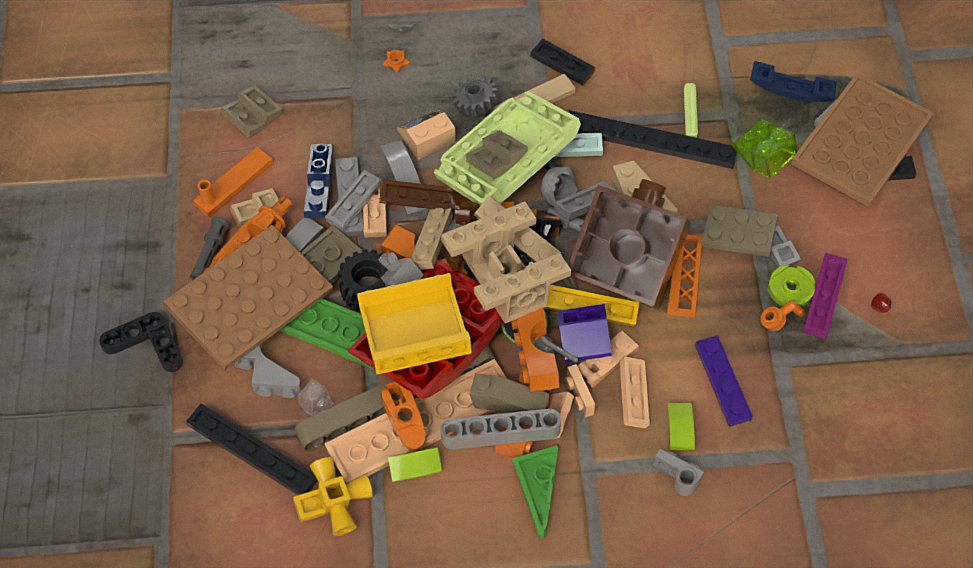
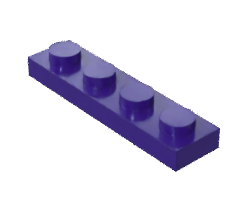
M718 335L696 341V350L728 426L731 427L751 421L753 416Z

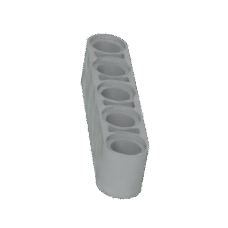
M540 409L449 419L443 422L441 426V440L446 448L454 450L553 439L560 434L561 415L555 409ZM546 422H553V423H555V425H554V426H547V425H545V423H546ZM523 424H528L531 427L528 429H523L520 426ZM505 427L506 430L501 432L497 431L496 428ZM479 429L482 432L480 434H473L471 431ZM449 432L457 433L454 437L447 436Z

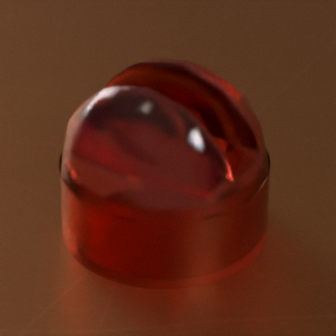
M878 293L871 302V308L880 313L888 312L891 309V299L884 293Z

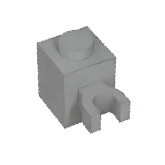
M390 252L388 255L383 253L378 259L388 269L381 277L386 284L385 287L420 280L424 275L411 258L398 259L393 252Z

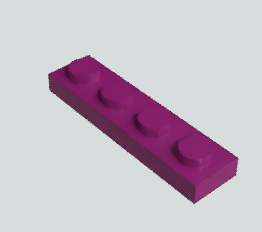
M825 253L803 333L826 340L848 259Z

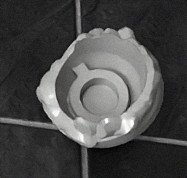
M568 166L549 169L540 184L544 201L553 207L556 201L579 191L573 172Z

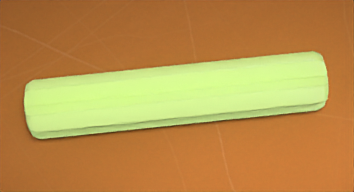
M686 83L684 85L686 136L697 138L696 85L694 83Z

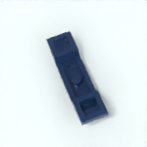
M757 61L753 63L750 80L767 91L787 98L810 102L833 101L835 98L836 81L816 77L815 81H810L775 72V66Z

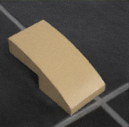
M273 188L253 193L251 200L231 205L230 211L238 226L241 227L259 213L261 206L264 205L272 208L279 199Z

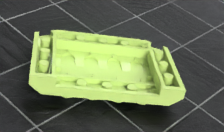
M530 91L524 92L525 97L517 100L510 98L503 102L445 152L440 159L442 164L439 170L435 169L434 174L438 180L480 206L488 196L501 204L576 137L581 125L579 118ZM500 130L528 146V151L512 168L493 179L467 163L466 154L482 147V138Z

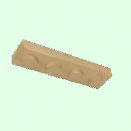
M488 196L474 215L478 219H482L505 210V208ZM529 227L515 232L514 247L521 252L527 253V257L534 263L561 253Z
M435 208L429 211L411 256V260L419 269L434 268L443 244L441 234L448 231L453 218L451 208Z

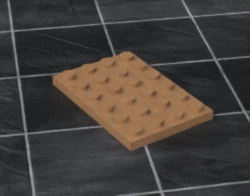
M856 73L792 158L791 164L869 207L930 122L934 113Z
M271 225L163 301V306L225 371L332 292L333 286Z

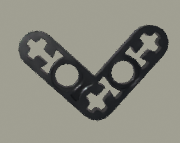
M158 312L148 313L108 330L99 339L102 350L107 354H116L150 339L165 371L176 372L183 365L182 356L162 314ZM156 321L158 325L153 327L151 322ZM142 325L145 326V332L143 331ZM131 329L139 330L138 335L132 338L127 336V332ZM122 334L124 341H121L119 335ZM112 339L114 344L110 346L108 341ZM159 339H169V343L167 345H157V341ZM166 353H171L175 361L174 363L170 364Z

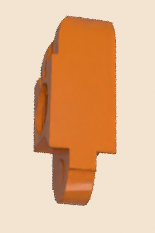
M390 382L382 388V405L403 447L411 451H417L423 447L426 433L413 394L396 382ZM395 394L400 396V399L397 401L391 398ZM402 413H407L411 416V419L409 421H402L398 416Z

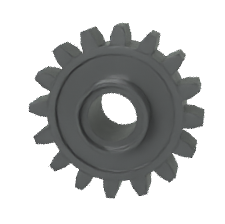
M474 75L472 80L467 77L465 83L459 82L460 87L454 88L455 93L452 94L455 109H458L460 114L464 113L466 116L473 117L481 116L491 111L495 104L498 103L497 98L500 97L496 82H493L491 77L486 80L485 75L480 79L477 78V75Z

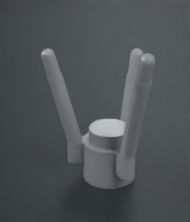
M547 335L540 337L533 344L543 352L554 354L557 351L573 362L578 361L575 356L565 351L560 344L550 339Z

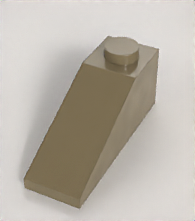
M478 373L474 375L469 393L474 408L507 413L547 409L550 397L548 393L542 391L530 392L528 386L500 376Z

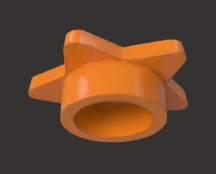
M404 50L387 51V60L383 62L384 67H392L396 73L402 66L410 64V61L404 58Z

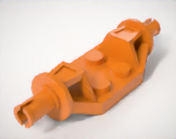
M281 196L272 208L264 205L261 206L259 213L241 226L217 253L210 267H207L204 272L271 225L282 234V229L285 228L282 216L292 207V202L288 198L284 201L285 196Z

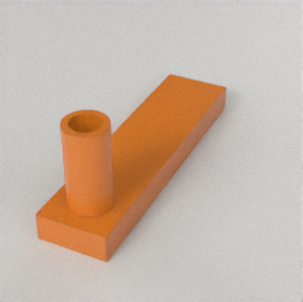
M256 147L212 185L208 180H201L197 185L200 195L193 200L194 206L210 218L273 165V159Z

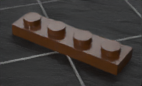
M382 179L380 183L379 203L426 209L451 208L452 212H455V209L460 210L461 203L469 202L468 198L451 187Z

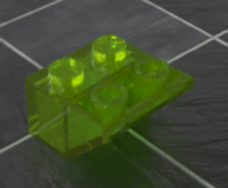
M763 119L758 120L732 144L733 148L753 171L768 178H771L798 152L794 132Z

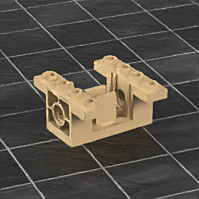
M526 202L441 234V241L451 257L461 254L480 283L479 286L474 287V294L484 310L495 307L504 323L546 307L549 285L571 276V269L560 253L535 263L530 262L526 267L514 250L515 232L536 224V217Z

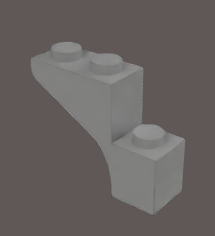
M263 343L235 363V367L250 370L254 368L251 382L254 394L263 397L271 395H281L285 398L302 397L299 378L266 358L262 354Z

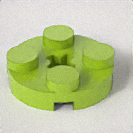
M783 265L771 274L767 289L771 298L780 306H784L793 300L801 307H804L813 298L815 280L812 274L803 267L797 266L794 268L789 267V265ZM788 283H789L790 285L795 284V285H796L795 290H790V289H788V288H787V287H788L787 284H788Z

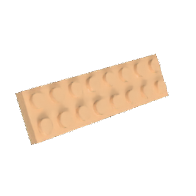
M495 359L457 377L444 389L428 398L421 399L417 397L414 399L426 433L425 442L421 449L441 439V426L446 420L484 416L496 412L474 408L469 395L475 373L500 376L507 379ZM387 413L325 443V448L330 457L333 458L334 464L340 475L343 476L345 484L363 474L369 476L389 466V456L414 452L403 447ZM402 413L398 416L402 421H409L411 419V416L407 413Z

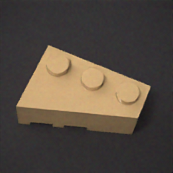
M635 161L613 166L611 182L619 193L631 197L634 189L639 188L642 179L652 181ZM663 195L662 197L665 199L662 208L677 213V208Z

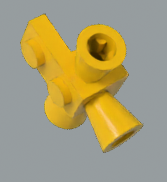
M332 457L322 458L313 462L310 468L319 481L317 490L293 497L300 522L330 514L333 536L344 535L355 530L357 526L346 508H348L351 499L371 498L373 496L367 475L363 474L345 484L343 476L337 478L335 476Z

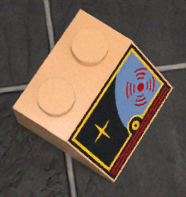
M433 110L397 127L398 132L417 160L456 143L455 126L445 112Z

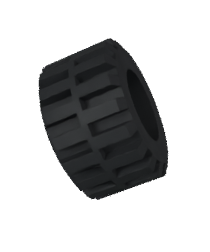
M366 249L358 254L356 251L352 257L347 256L345 258V263L342 262L340 264L338 283L343 301H346V305L349 307L353 306L355 311L360 310L357 293L384 288L386 285L381 277L388 269L378 260L382 256V252L377 254L376 250L367 252ZM368 276L379 279L370 286H362L356 283L361 278Z

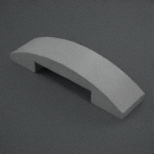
M401 140L380 146L395 181L421 184L409 153ZM404 206L408 217L429 211L426 208Z

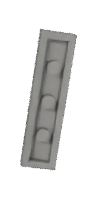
M357 157L335 159L339 199L359 176ZM362 210L344 231L341 230V233L346 237L364 235Z

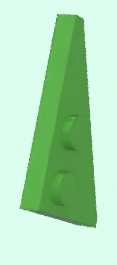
M557 445L512 458V463L539 539L546 536L558 455Z

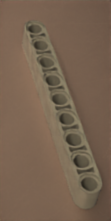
M488 345L461 375L493 359L496 360ZM389 380L298 423L294 430L305 451L315 450L325 445V443L385 414L386 411L381 401L382 388L394 381ZM395 394L391 398L397 401L400 399V396Z

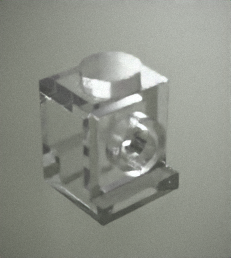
M313 378L297 396L300 408L311 416L331 408L334 404V401L329 397L328 388Z

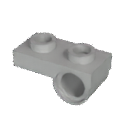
M659 449L655 456L653 466L675 477L674 489L678 494L688 496L698 488L704 471L700 470L696 464L687 463L679 459L675 453ZM688 478L691 480V483H683L680 479Z

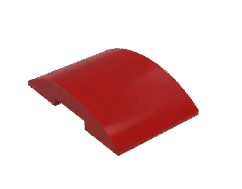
M440 260L421 279L450 273L452 288L464 327L470 336L471 354L382 373L421 399L438 393L460 376L484 350L503 322L495 307L485 311L474 294V287L479 286L480 283L459 271H455ZM365 332L348 349V353L375 369Z

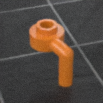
M791 300L780 309L773 306L766 308L761 314V323L769 331H778L785 325L787 314L792 311L798 317H803L805 310L795 301Z

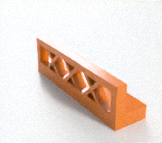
M687 235L684 243H697V247L689 252L684 247V244L682 246L670 279L667 314L695 318L702 236ZM689 259L695 267L687 272L682 263ZM686 278L693 284V287L687 291L680 286V283ZM685 298L691 304V310L678 308L679 301Z

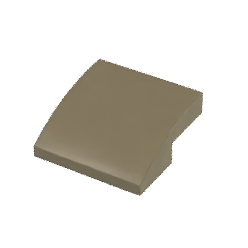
M255 85L239 92L237 100L221 107V114L248 138L263 130L283 112V108Z
M498 130L482 138L483 146L466 154V162L495 179L512 168L528 151V146Z

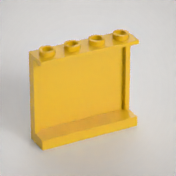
M450 273L357 293L376 375L471 354L470 336L464 327L452 288Z

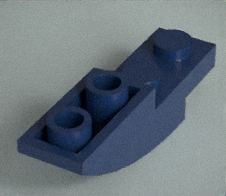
M311 144L303 210L304 218H325L327 215L331 196L333 144Z

